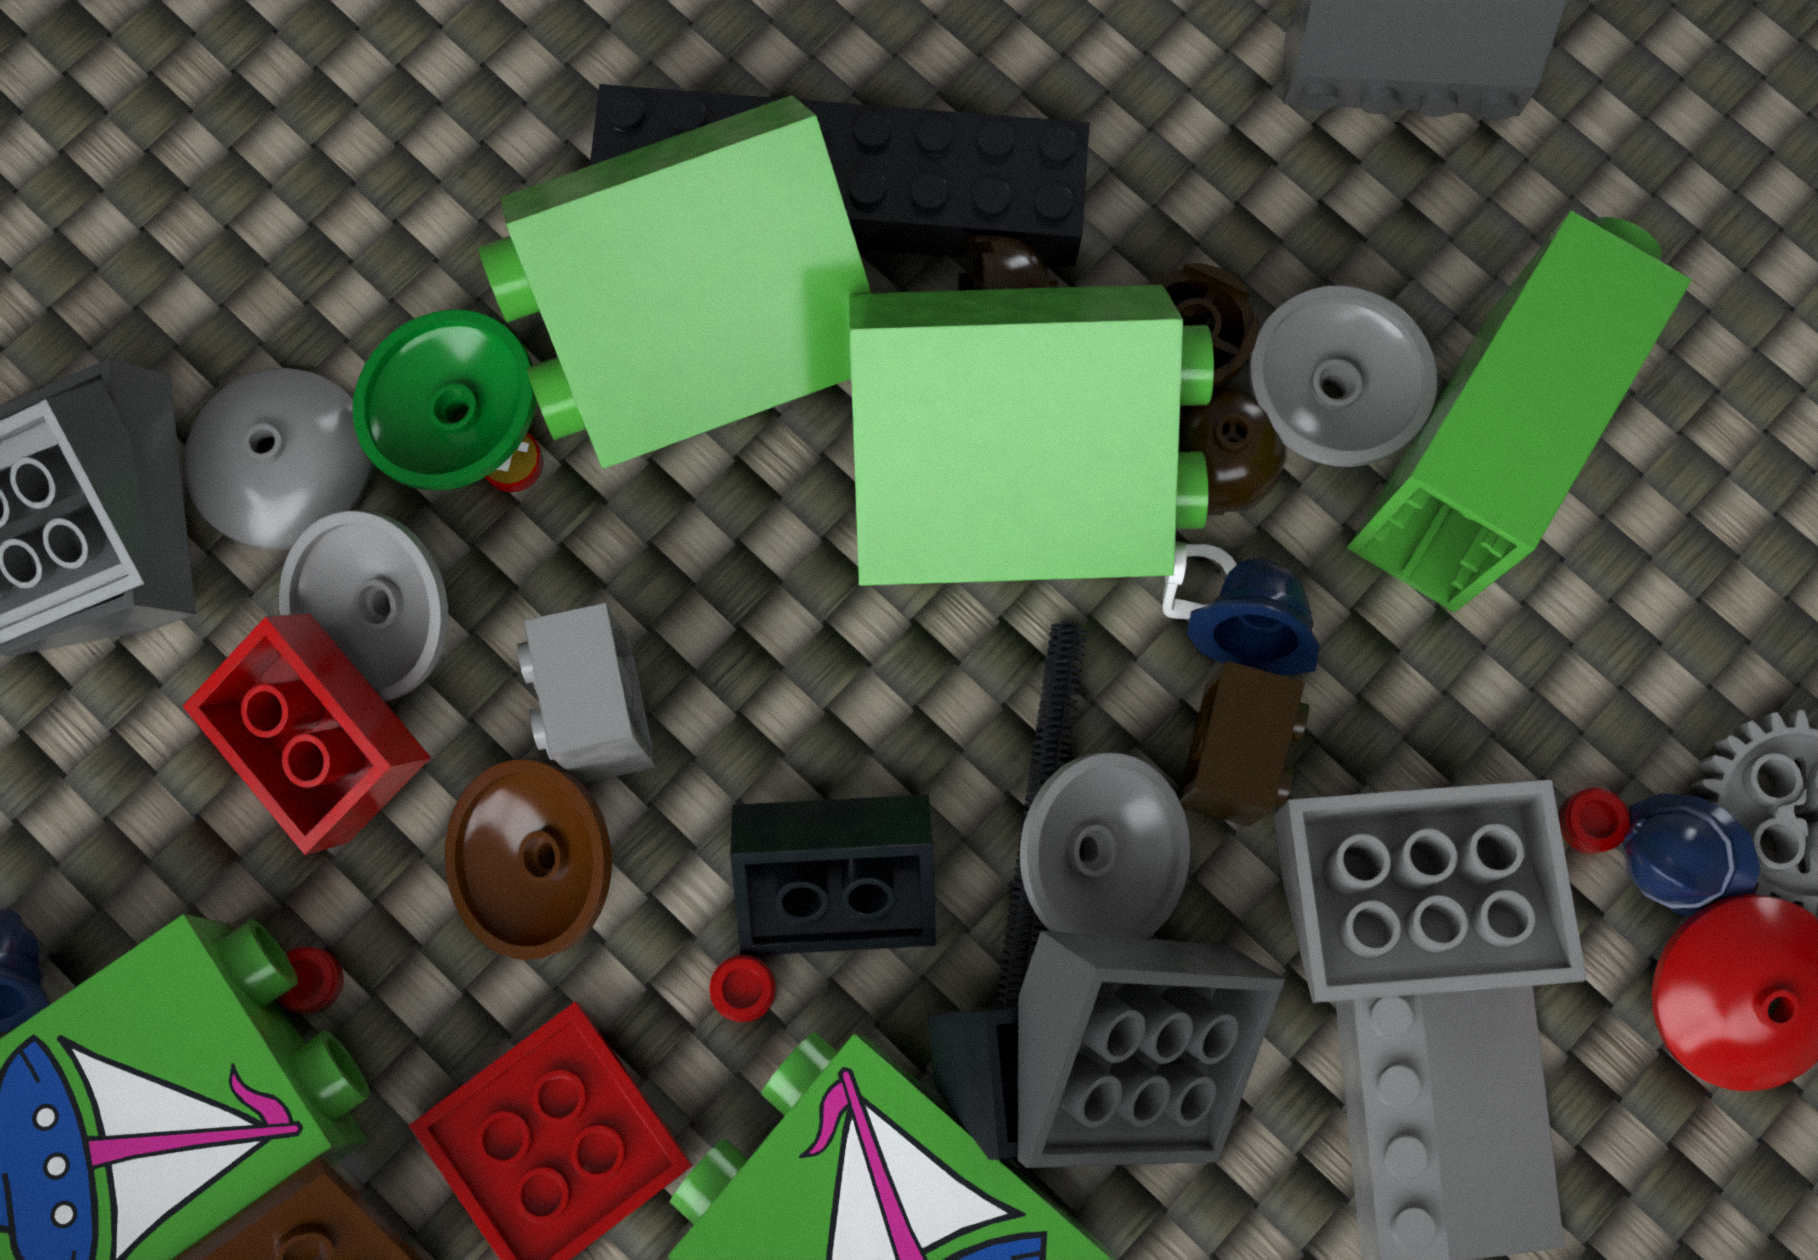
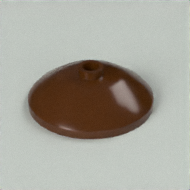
M536 759L502 762L490 767L477 776L467 786L455 805L446 834L445 871L454 905L466 926L483 944L495 952L510 958L520 960L546 958L560 954L577 944L590 931L601 914L608 895L612 871V853L607 826L596 801L587 788L574 775L562 767Z

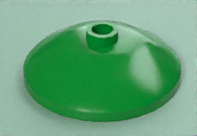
M455 309L442 310L408 321L389 334L377 346L359 375L353 396L352 412L355 432L363 451L382 472L393 480L411 488L430 491L450 490L472 484L486 477L499 468L515 452L531 425L537 403L526 369L533 366L531 358L525 347L506 326L478 312ZM464 409H469L466 416L461 421L455 423L456 415Z

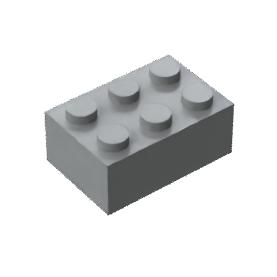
M602 603L524 620L528 641L518 643L517 651L524 680L526 683H534L539 698L540 707L530 709L531 727L537 748L539 750L546 749L550 760H556L560 767L574 775L581 783L657 767L633 647L608 605Z

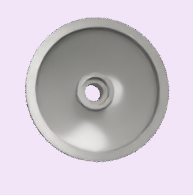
M1325 286L1302 292L1290 298L1268 317L1257 335L1254 350L1249 358L1248 381L1251 395L1254 396L1259 406L1268 414L1274 429L1284 445L1299 455L1315 462L1332 466L1354 467L1376 463L1394 455L1418 434L1426 423L1434 405L1437 391V370L1431 347L1425 335L1403 309L1383 296L1361 288ZM1330 384L1335 386L1340 392V398L1328 397L1324 393L1322 385Z
M289 368L268 369L251 373L221 389L207 402L196 417L190 429L184 451L185 481L191 499L198 511L214 528L238 543L258 549L285 550L291 549L299 536L319 519L338 512L356 510L369 486L374 463L367 457L358 441L353 423V400L330 380L308 371ZM267 437L275 438L274 446L270 451L263 454L257 453L260 441Z
M368 510L338 512L321 518L310 525L299 536L289 551L284 563L279 586L280 615L310 613L384 702L404 696L423 683L436 666L445 644L448 629V603L443 579L432 555L410 529L399 521L378 512ZM387 596L390 600V607L387 603Z
M1118 753L1085 755L1072 760L1058 769L1044 783L1035 796L1023 826L1020 844V867L1028 900L1040 921L1049 931L1148 939L1163 926L1174 911L1187 880L1190 862V837L1183 807L1168 781L1146 762L1136 757ZM1082 841L1084 845V851L1082 856L1080 857L1079 848Z

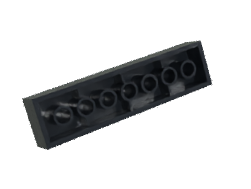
M599 84L589 166L782 98ZM799 100L817 116L858 249L973 258L974 256H962L964 245L969 236H1003L1018 239L1033 247L1045 264L1076 266L1083 234L1090 122Z

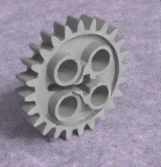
M1804 710L1787 714L1784 720L1778 712H1774L1760 717L1759 725L1751 720L1735 727L1737 738L1729 735L1718 739L1715 745L1722 757L1713 755L1702 759L1700 762L1702 768L1713 778L1692 783L1691 789L1707 798L1706 800L1727 809L1752 835L1761 867L1754 894L1782 898L1801 906L1814 915H1818V717L1808 723ZM1794 760H1798L1800 762L1801 770L1796 765ZM1760 768L1766 771L1772 778L1774 785L1772 796L1764 793L1759 786L1757 775ZM1794 813L1803 814L1804 819L1795 818ZM1763 832L1768 834L1775 842L1777 851L1773 862L1761 850L1760 838ZM1799 863L1805 870L1804 873H1801L1798 870Z

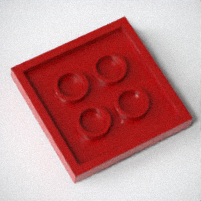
M576 1001L408 1125L500 1260H571L694 1166L582 1005Z

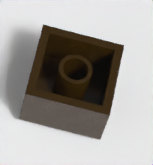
M1226 660L1204 688L1177 794L1183 809L1249 827L1268 814H1271L1274 811L1275 804L1284 806L1294 776V768L1285 765L1291 741L1299 742L1301 740L1309 715V704L1300 702L1305 682Z

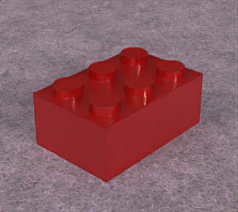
M310 613L264 617L182 706L304 855L349 843L431 759V756Z

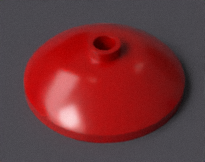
M1745 894L1728 897L1709 904L1688 918L1676 930L1663 949L1657 963L1652 984V1009L1660 1037L1672 1056L1682 1066L1704 1081L1721 1088L1736 1091H1759L1788 1083L1803 1075L1818 1062V918L1814 914L1782 898L1762 894ZM1780 997L1777 1009L1769 1015L1768 1008L1770 1003Z

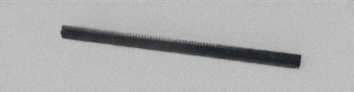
M1062 621L1061 624H1051L1050 628L1052 632L1049 634L1048 655L1046 656L1047 662L1045 663L1046 670H1044L1045 678L1042 681L1044 686L1041 688L1043 693L1040 695L1042 701L1039 703L1041 709L1038 710L1040 717H1037V732L1034 735L1036 740L1033 742L1036 748L1032 749V753L1035 756L1031 757L1030 779H1028L1027 783L1030 787L1026 789L1029 795L1025 797L1028 803L1024 804L1025 810L1028 811L1044 783L1060 769V765L1069 763L1061 760V758L1070 757L1069 754L1063 753L1062 750H1071L1070 746L1063 745V743L1072 742V739L1064 736L1074 732L1066 729V726L1075 725L1074 723L1067 722V719L1076 718L1075 715L1068 714V711H1077V708L1069 706V703H1078V700L1070 698V695H1079V692L1072 691L1071 688L1080 687L1079 684L1072 683L1073 680H1081V677L1073 674L1074 672H1082V669L1076 668L1075 664L1084 663L1083 661L1076 660V657L1085 656V654L1077 652V649H1086V646L1079 645L1078 642L1087 641L1086 638L1079 637V634H1088V631L1080 629L1079 626H1075L1072 622ZM1023 811L1024 818H1026L1028 811ZM1017 851V856H1018L1019 858H1020V851ZM1016 859L1018 866H1020V859ZM1015 867L1014 870L1020 875H1014L1013 880L1019 883H1013L1012 888L1018 891L1011 892V896L1016 899H1010V904L1015 907H1009L1008 911L1014 915H1008L1007 920L1012 923H1007L1006 928L1011 931H1006L1005 936L1011 940H1004V945L1011 948H1003L1002 952L1009 956H1002L1001 958L1004 963L1008 964L1000 965V969L1006 972H1000L999 977L1004 980H998V986L1005 989H997L996 991L998 995L1004 997H996L995 1002L1002 1005H995L994 1007L1018 1004L1019 993L1033 955V950L1036 947L1034 943L1039 938L1036 934L1045 931L1044 929L1037 928V926H1044V924L1038 919L1028 900L1022 880L1021 867Z

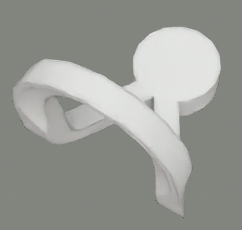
M1175 541L1174 576H1165L1166 585L1163 593L1164 615L1175 619H1190L1192 610L1208 606L1174 598L1177 585H1181L1184 579L1187 556L1206 557L1215 560L1223 567L1227 575L1237 565L1232 556L1223 549L1209 544H1191Z

